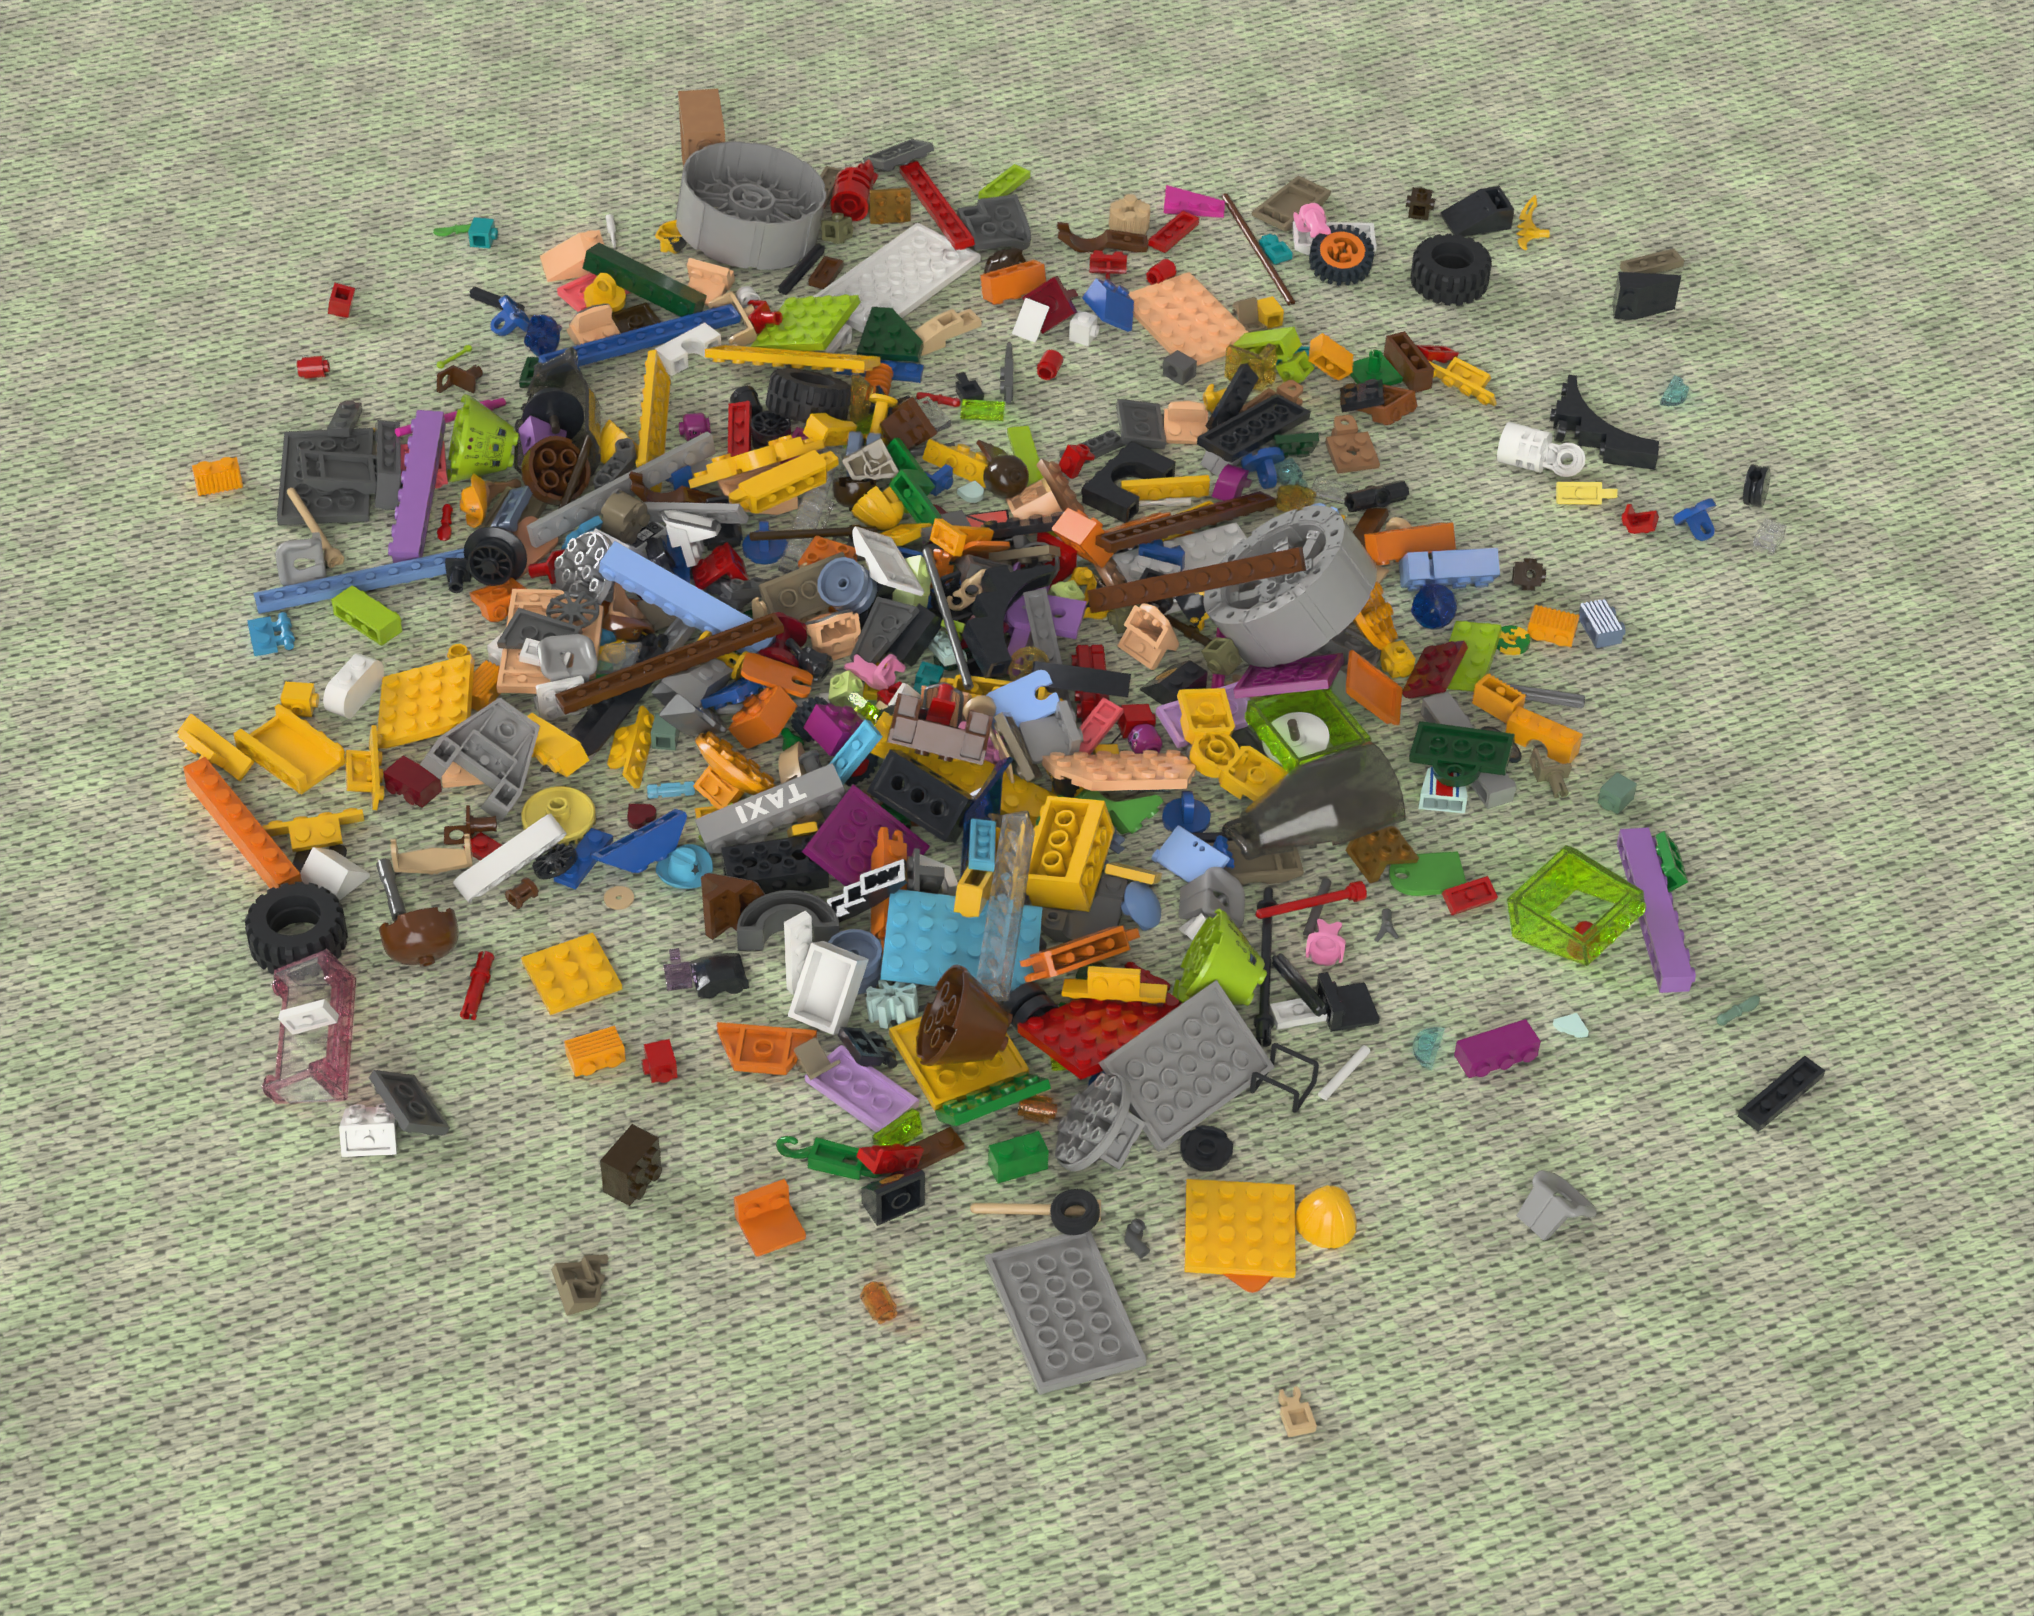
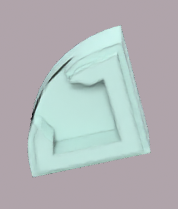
M1577 1013L1560 1017L1553 1021L1554 1027L1560 1032L1575 1035L1577 1038L1588 1036L1589 1031Z

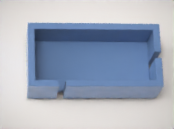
M1498 548L1432 551V559H1428V551L1409 552L1399 561L1401 588H1408V591H1420L1421 587L1430 586V590H1441L1447 585H1452L1453 589L1466 588V584H1475V588L1488 587V583L1494 582V579L1500 575Z

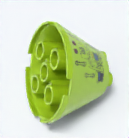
M463 394L460 402H463L464 406L457 410L448 460L451 461L450 468L452 473L450 469H447L448 482L452 483L470 479L473 473L483 476L504 471L507 467L512 468L514 455L511 453L512 446H516L518 441V433L514 431V427L472 396Z
M1216 909L1214 913L1217 915L1214 918L1209 916L1191 942L1180 966L1184 969L1181 981L1175 980L1172 995L1180 1003H1184L1217 980L1233 1005L1249 1006L1253 1000V991L1256 985H1261L1267 974V971L1263 969L1265 965L1264 960L1228 914L1221 909Z

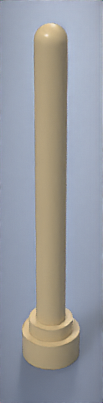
M289 488L287 494L311 532L320 533L324 560L328 567L333 568L335 565L343 564L345 558L340 550L331 546L294 488Z
M1097 1200L1100 1209L1098 1222H1101V1200ZM973 1203L970 1206V1210L974 1214L1050 1215L1051 1204ZM1080 1205L1071 1206L1066 1209L1065 1215L1082 1216L1085 1213V1208Z

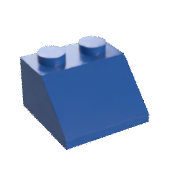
M1096 278L1082 299L1103 322L1126 332L1132 331L1134 301L1128 295L1130 292L1121 285L1116 287L1107 279L1103 281Z

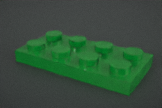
M1021 1072L1014 1075V1080L1009 1082H995L986 1091L981 1092V1090L970 1092L966 1094V1099L961 1101H947L942 1104L943 1108L935 1110V1113L940 1122L957 1127L1051 1089L1049 1079L1040 1077L1038 1074L1032 1075L1028 1074V1072Z

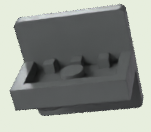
M914 848L912 856L907 857V890L938 894L945 877V867L921 866L920 849Z

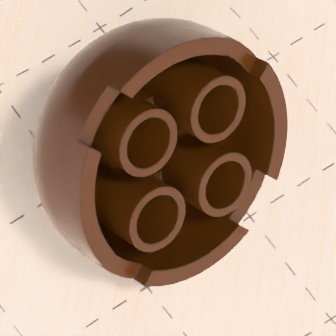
M548 436L532 445L526 452L521 465V475L524 485L529 486L533 493L532 496L537 500L549 505H560L580 450L572 443V440L562 436ZM588 459L571 501L579 497L589 484L591 472Z
M438 907L411 911L397 916L398 919L393 924L389 925L384 922L379 927L382 945L386 954L395 962L403 965H420V967L433 965L436 960L443 958L453 950L459 937V927L455 911L452 908L446 909V912L438 911Z

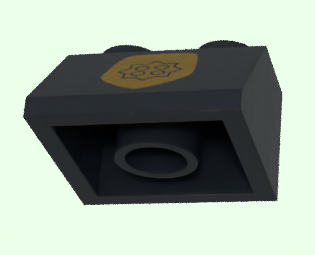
M1191 660L1174 664L1141 687L1140 691L1161 705L1178 700L1177 694L1179 690L1206 689L1208 671Z
M909 1167L902 1171H896L879 1181L870 1182L861 1188L862 1204L876 1226L925 1205V1173L923 1170Z

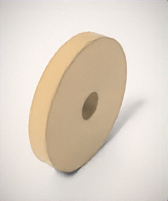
M624 886L612 887L604 894V902L611 909H625L634 901L632 890Z

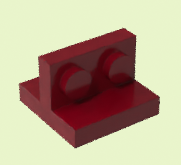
M1058 276L1052 277L1022 297L1024 301L1025 298L1049 306L1040 330L1042 334L1052 330L1078 313L1072 302L1073 299L1078 297L1076 290L1064 288Z

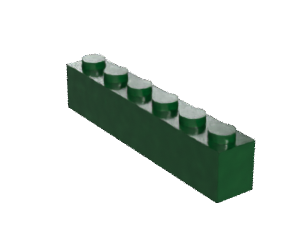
M597 243L586 251L582 269L597 276L600 273H607L613 277L617 286L680 317L703 311L707 295L601 243Z

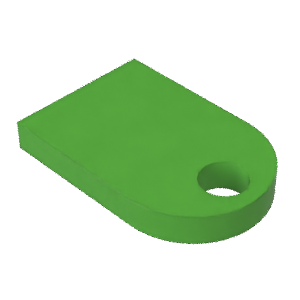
M1458 851L1416 854L1419 857L1417 863L1391 864L1389 869V881L1392 886L1399 892L1410 896L1440 895L1446 889L1467 883ZM1404 873L1408 877L1405 879H1400L1396 877V874Z

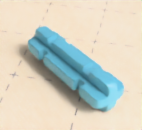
M685 781L684 784H680V782L661 783V786L649 784L647 785V795L649 799L658 798V796L666 798L678 797L681 794H685V796L694 795V782Z

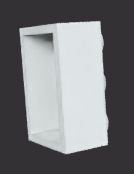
M825 941L811 943L788 1017L832 1035L838 1034L840 1027H847L869 959Z

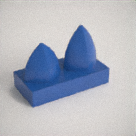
M1162 539L1139 545L1140 556L1181 566V571L1185 568V552L1180 545L1172 548L1164 547Z

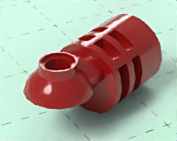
M869 159L864 163H860L857 167L844 168L837 175L830 202L832 213H843L846 217H852V221H860L866 217L870 205V190H873V185L878 178V174L874 172V166Z

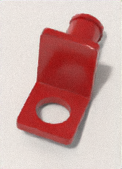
M749 300L747 302L748 306L752 304L755 309L748 316V319L756 334H759L766 327V324L780 325L783 316L781 312H772L767 301Z
M565 549L553 551L546 562L529 564L528 572L530 577L533 579L548 576L550 583L555 584V560L557 557L562 556Z
M939 685L937 698H932L926 720L950 726V721L956 707V703L951 701L954 690L951 685Z

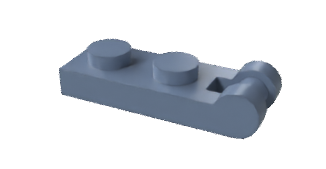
M529 486L510 490L491 526L504 528L510 532L517 530V521L520 519L524 508L529 503V499L533 494Z

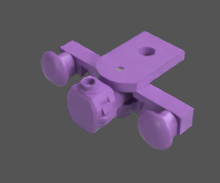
M1020 562L1014 564L1012 567L1013 571L1021 570ZM1049 585V586H1046V587H1043V588H1046L1047 593H1048V590H1049L1050 585ZM1048 595L1056 636L1077 639L1087 602ZM1024 596L1008 609L1003 621L1008 624L1009 629L1006 633H1009L1011 637L1007 650L1012 661L1007 674L1020 676L1021 670H1025L1034 644ZM1055 615H1061V616H1063V617L1057 618V617H1054V616H1055Z

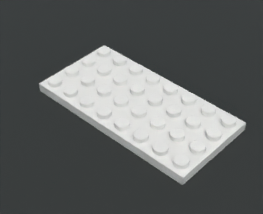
M917 222L813 297H824L826 295L842 296L845 294L849 296L858 295L861 303L845 324L863 333L872 307L893 308L901 318H904L979 263L981 254L969 248L955 250L945 236Z

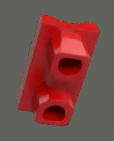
M1094 251L1093 254H1090L1089 273H1106V279L1109 280L1110 274H1126L1127 255H1124L1122 251H1115L1112 255L1104 254L1102 251Z

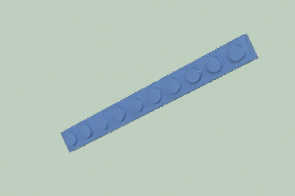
M464 548L256 592L253 594L258 614L331 599L351 585L365 592L446 574L445 559L464 558Z

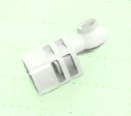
M1508 422L1500 438L1497 461L1527 470H1534L1539 473L1546 468L1553 470L1555 474L1561 477H1571L1582 470L1585 465V454L1578 445L1573 443L1553 444L1551 432ZM1567 458L1573 459V462L1569 465L1562 464Z

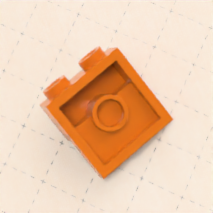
M511 577L502 585L486 586L469 593L471 601L480 607L484 618L490 622H499L508 616L512 589L527 588Z

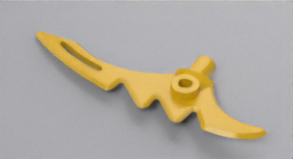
M1536 195L1527 202L1519 216L1520 220H1525L1517 226L1522 228V230L1516 233L1518 236H1524L1518 239V244L1523 250H1527V243L1532 239H1539V237L1549 238L1550 230L1537 228L1532 220V213L1537 207ZM1531 203H1534V204L1531 206V208H1530L1528 214H1526L1527 209L1529 208V206L1531 205Z

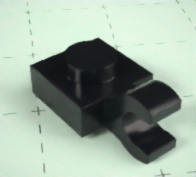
M965 372L956 374L958 382H955V392L964 405L984 400V392L976 380L969 381Z

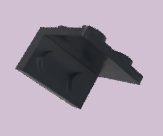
M1328 972L1318 973L1316 993L1328 1005L1326 1009L1328 1011L1326 1022L1330 1032L1379 1024V1015L1364 982L1337 987L1336 982H1332Z

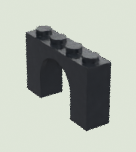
M1131 441L1125 448L1120 450L1117 456L1110 459L1101 471H1098L1089 482L1083 485L1081 489L1082 503L1127 523L1139 512V496L1118 487L1114 482L1125 477L1141 479L1175 477L1176 461Z
M877 582L875 600L877 597L888 599L896 588ZM874 602L867 610L858 614L861 631ZM921 604L917 605L920 612L884 653L891 652L903 665L906 663L911 667L916 664L942 627L940 626L942 619Z

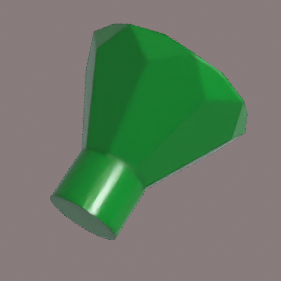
M789 728L781 730L783 751L797 742H801L802 746L804 745L803 739L792 734Z

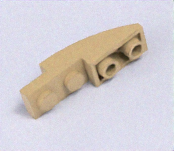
M950 309L927 321L914 331L923 341L924 348L921 356L946 347V340L981 327V319L971 309L960 313Z
M797 742L779 755L778 767L781 784L807 774L804 766L800 764L798 759L805 753L801 742ZM819 809L815 814L798 818L797 822L798 824L816 822L823 815Z

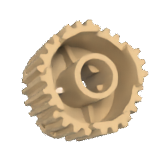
M1127 194L1122 200L1119 199V201L1116 200L1110 204V230L1147 234L1150 223L1149 204L1141 201V199L1137 200L1133 194Z

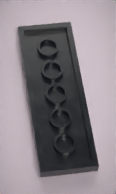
M1276 393L1198 436L1197 445L1208 452L1216 454L1224 461L1232 463L1273 440L1275 435H1282L1310 418L1311 411Z

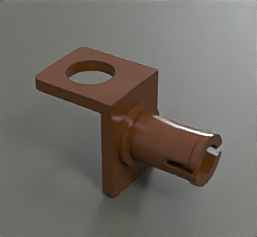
M454 365L437 374V392L442 393L452 385H455L468 392L475 393L476 379L483 376L481 367L473 365L466 371ZM448 375L447 382L442 385L443 378Z
M466 805V825L445 826L444 844H465L464 835L458 840H453L449 837V834L454 830L470 834V839L473 838L475 832H497L496 816L474 817V815H471L470 805Z

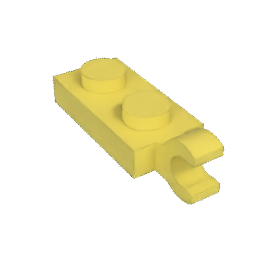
M1556 482V504L1601 505L1602 498H1617V489H1602V482Z

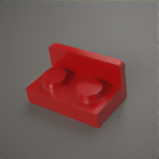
M897 1143L886 1146L873 1145L872 1147H860L856 1157L873 1174H886L902 1171L909 1167L917 1169L924 1149L921 1146L905 1147Z

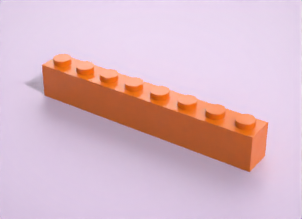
M206 757L183 767L189 789L270 889L273 887L275 889L279 888L284 883L291 885L295 884V882H302L300 872Z

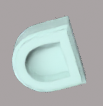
M974 480L958 488L957 494L966 502L976 503L983 499L984 489Z

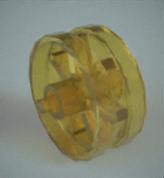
M1299 484L1283 485L1277 488L1275 506L1284 512L1297 509V511L1303 510L1304 507L1314 504L1317 493Z
M1028 646L1014 652L1008 668L1011 681H1016L1031 674L1033 661H1037L1039 657L1043 658L1045 662L1050 663L1044 651L1037 647ZM1032 654L1035 656L1031 661L1027 660L1025 655ZM1022 657L1024 664H1015L1016 660ZM1012 668L1023 670V672L1014 677Z

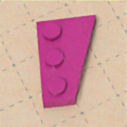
M1166 185L1165 214H1179L1185 211L1195 216L1224 218L1225 201Z

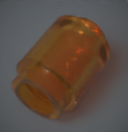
M1034 1095L1019 1101L1018 1116H1023L1024 1120L1049 1124L1050 1119L1055 1120L1058 1104H1054V1098Z
M873 1281L863 1287L860 1299L872 1320H876L878 1324H883L886 1320L890 1321L897 1316V1305L883 1282Z

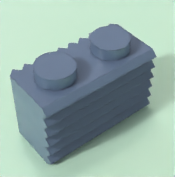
M1606 599L1586 602L1580 605L1579 621L1595 648L1622 643L1623 635H1625L1626 631L1623 622H1619L1616 617L1615 608L1613 606L1610 607Z

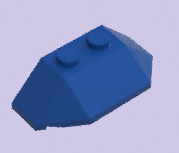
M674 809L591 855L593 859L632 873H640L646 870L652 862L662 861L669 857V853L676 850L687 814L684 811Z

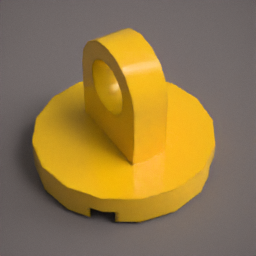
M600 273L594 279V282L586 287L584 302L587 308L594 305L609 304L612 311L617 312L624 307L626 294L623 288L616 285L613 277L607 273Z

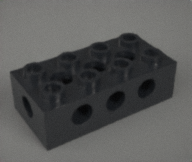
M892 749L889 750L867 790V793L942 841L953 843L957 842L979 802V799L903 751ZM942 805H944V811H943V813H942V811H941Z
M815 834L721 848L724 876L755 881L759 884L765 895L785 890L804 892L829 888V873L802 852Z

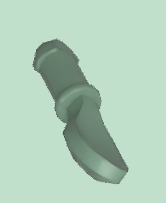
M1753 995L1743 1003L1733 1005L1731 1009L1723 1014L1721 1013L1716 1018L1717 1024L1724 1026L1734 1018L1740 1017L1742 1012L1754 1010L1759 1005L1760 997Z

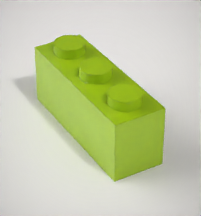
M1295 327L1244 333L1232 345L1238 362L1244 364L1290 358L1302 346Z
M353 585L331 599L335 616L381 646L402 632V620L397 612L391 611L380 601L374 600L366 592L360 591Z

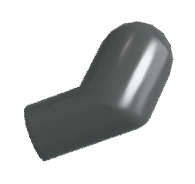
M1133 1219L1126 1228L1124 1241L1141 1259L1150 1252V1249L1142 1242L1145 1223L1140 1219Z

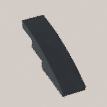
M1033 661L1032 673L1038 670H1045L1050 675L1053 684L1047 687L1128 698L1131 674Z
M902 859L860 874L859 882L843 887V894L827 899V903L835 911L839 923L878 905L890 897V894H894L908 883L906 860Z

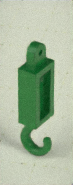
M782 1136L776 1142L777 1150L781 1155L794 1159L808 1158L807 1168L855 1180H859L861 1175L870 1178H879L882 1175L873 1174L856 1157L859 1148L818 1137L815 1138L812 1146L796 1150L785 1146V1143L796 1145L798 1139L795 1137ZM845 1159L855 1161L857 1165L843 1163Z

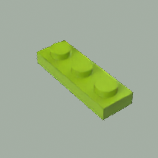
M1016 164L1012 165L981 189L978 198L985 199L1009 195L1030 178V171Z

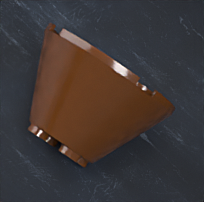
M958 964L951 966L934 987L938 992L933 1003L927 1002L919 1025L916 1055L922 1059L920 1064L925 1066L991 1061L997 1052H1003L1008 1044L1006 1032L1011 1024L1012 1014L1008 1013L964 966Z

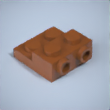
M1384 385V405L1356 411L1371 414L1373 422L1391 425L1395 421H1399L1402 416L1415 411L1418 406L1415 391Z

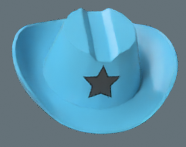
M686 844L669 853V857L659 861L655 871L659 878L669 886L680 889H692L701 886V876L713 872V863L710 854L704 848L695 844Z

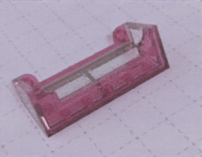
M326 949L274 970L272 988L274 993L282 998L281 1011L325 999L339 1014L335 1024L294 1035L280 1021L275 1077L273 1075L265 1076L264 1083L262 1084L264 1094L276 1104L344 1101L348 1098L356 978Z

